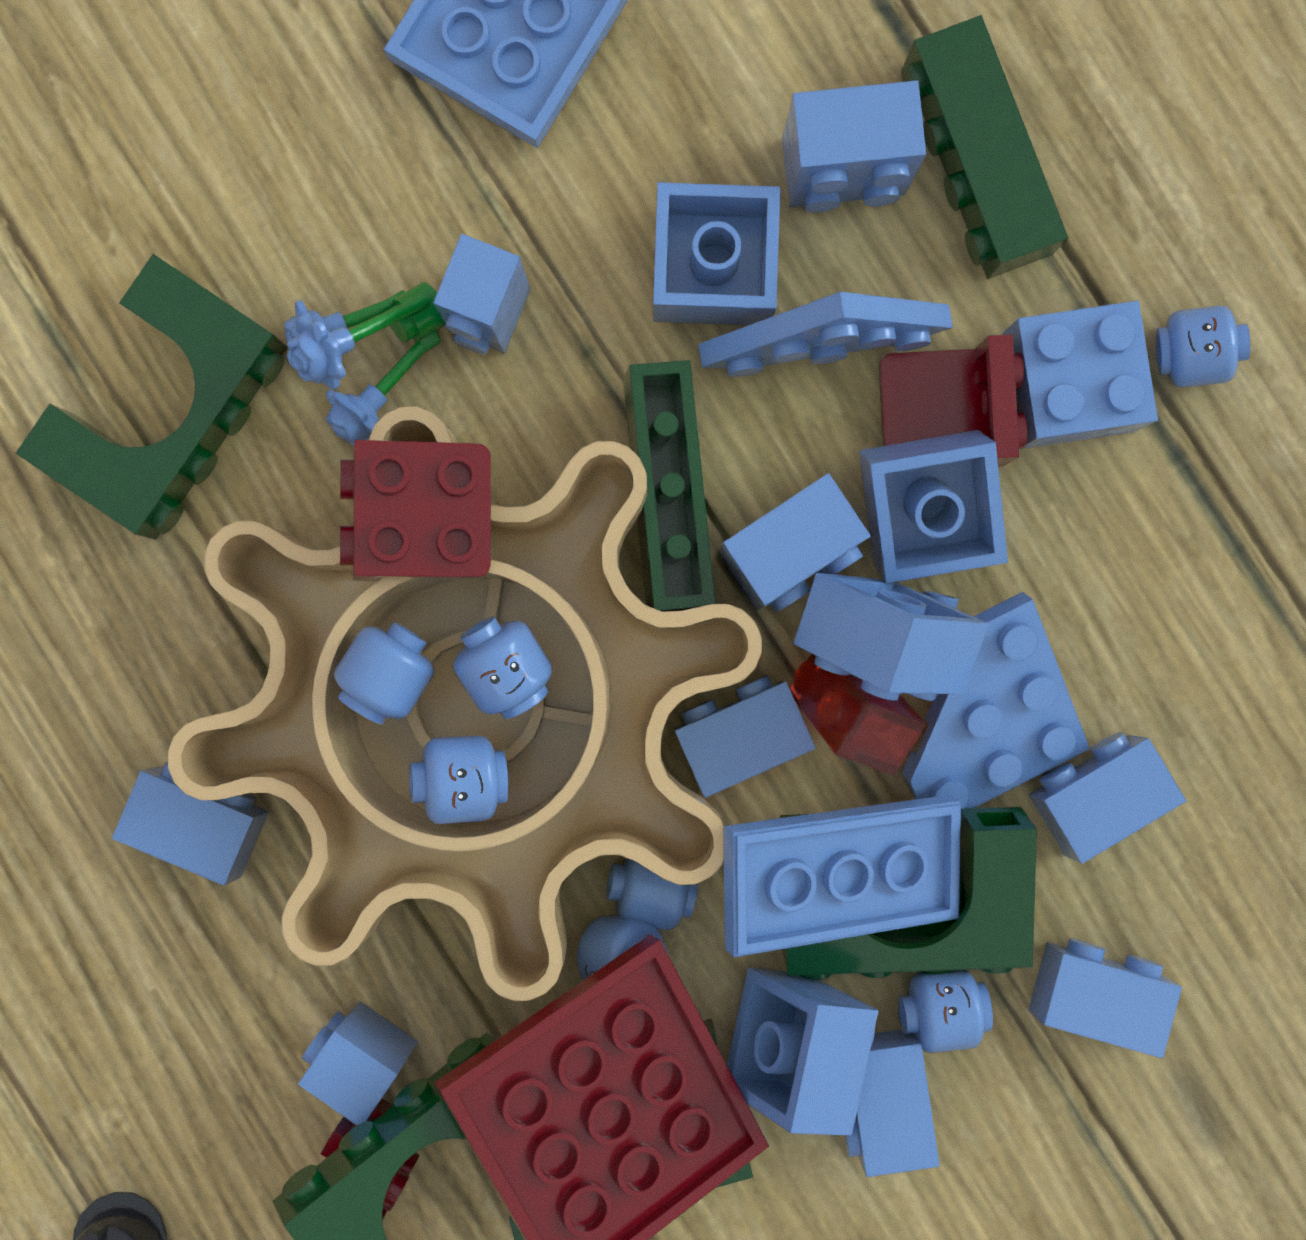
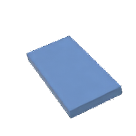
M943 795L724 826L725 950L733 957H740L958 919L961 800L951 795Z

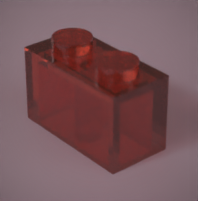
M811 653L808 659L797 669L794 681L789 688L798 706L835 755L894 776L927 724L901 695H899L898 700H887L869 694L861 688L862 679L852 674H835L814 664L816 655Z

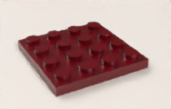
M651 934L434 1082L524 1240H649L769 1147L764 1134L661 940Z

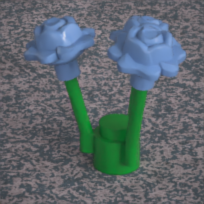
M426 282L418 284L407 292L401 290L384 301L344 316L339 311L322 317L314 310L309 311L303 301L299 300L295 302L296 316L284 322L287 347L289 349L287 358L290 366L296 369L299 377L306 382L324 383L330 388L325 393L327 400L332 405L329 414L326 416V421L332 426L333 431L338 437L343 438L347 442L349 441L352 446H354V440H369L374 425L379 421L377 412L387 402L385 395L425 352L441 343L436 331L445 326L446 323L433 304L437 292ZM388 326L391 327L401 341L407 342L411 339L415 341V344L375 387L369 384L359 396L332 391L340 386V379L346 376V371L342 365V355L352 351L355 342Z

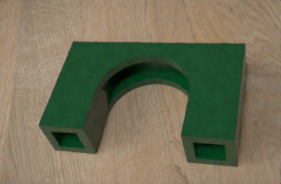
M152 254L119 304L167 335L186 354L194 374L195 392L192 406L183 423L171 435L157 443L143 447H125L74 413L49 403L15 454L133 534L156 540L160 533L166 534L177 524L184 511V505L181 503L193 485L201 484L212 473L218 460L215 453L228 435H235L245 425L251 413L249 404L261 386H269L280 374L285 362V358L282 355L288 347L271 332L155 254Z
M1022 807L961 809L958 919L782 949L787 976L799 975L809 980H822L830 977L832 974L859 973L870 978H882L889 976L892 972L920 971L925 974H943L952 970L980 969L987 973L1002 974L1011 971L1013 968L1033 967L1037 828ZM807 814L780 815V818L800 816V815H807Z
M486 1032L480 1038H471L458 1045L448 1056L446 1065L428 1079H419L407 1085L396 1096L394 1105L373 1122L366 1121L352 1128L340 1141L339 1149L317 1166H306L290 1177L283 1186L282 1193L272 1201L284 1227L294 1240H387L382 1222L383 1203L389 1184L398 1169L414 1153L429 1144L445 1139H466L434 1082L493 1043L495 1039Z

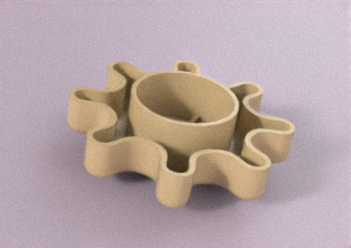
M400 407L386 413L374 425L369 440L458 443L455 436L432 412L419 407ZM596 441L581 448L573 456L555 485L541 500L524 507H503L491 504V566L489 571L479 578L381 577L379 581H353V565H340V545L331 550H313L290 534L256 521H235L222 527L210 539L204 554V571L210 585L223 598L250 614L263 627L270 643L269 670L261 691L248 704L233 711L202 717L185 724L173 737L169 747L168 769L174 783L186 795L196 799L221 800L248 793H270L286 800L299 813L311 836L312 858L304 877L289 898L282 914V935L288 949L300 960L314 966H332L350 957L374 933L391 905L404 899L435 900L453 907L466 920L474 939L479 967L486 984L504 998L512 1001H531L546 994L557 982L568 950L567 932L561 909L560 887L562 882L577 867L600 855H621L638 862L665 880L678 885H693L709 879L722 866L724 861V826L719 814L705 799L680 784L667 771L661 758V737L668 715L682 700L701 692L734 685L749 676L756 668L762 653L761 634L755 621L744 610L729 604H710L683 611L661 612L644 605L630 591L620 572L619 554L625 538L642 513L647 497V473L641 459L629 447L615 441ZM492 616L496 618L500 625L509 621L525 623L530 628L552 665L551 677L545 684L549 690L548 694L526 712L510 719H504L501 713L489 715L481 712L453 669L456 656L465 647L460 637L474 625ZM396 622L427 642L421 653L431 661L434 667V675L409 715L401 719L387 717L384 724L380 725L358 714L338 699L337 696L342 689L335 681L334 671L362 628L368 626L378 627L387 632L391 624ZM485 736L490 740L494 751H504L508 770L507 802L497 804L494 815L485 821L450 824L433 823L426 814L424 802H411L409 785L410 763L422 762L424 747L431 739Z

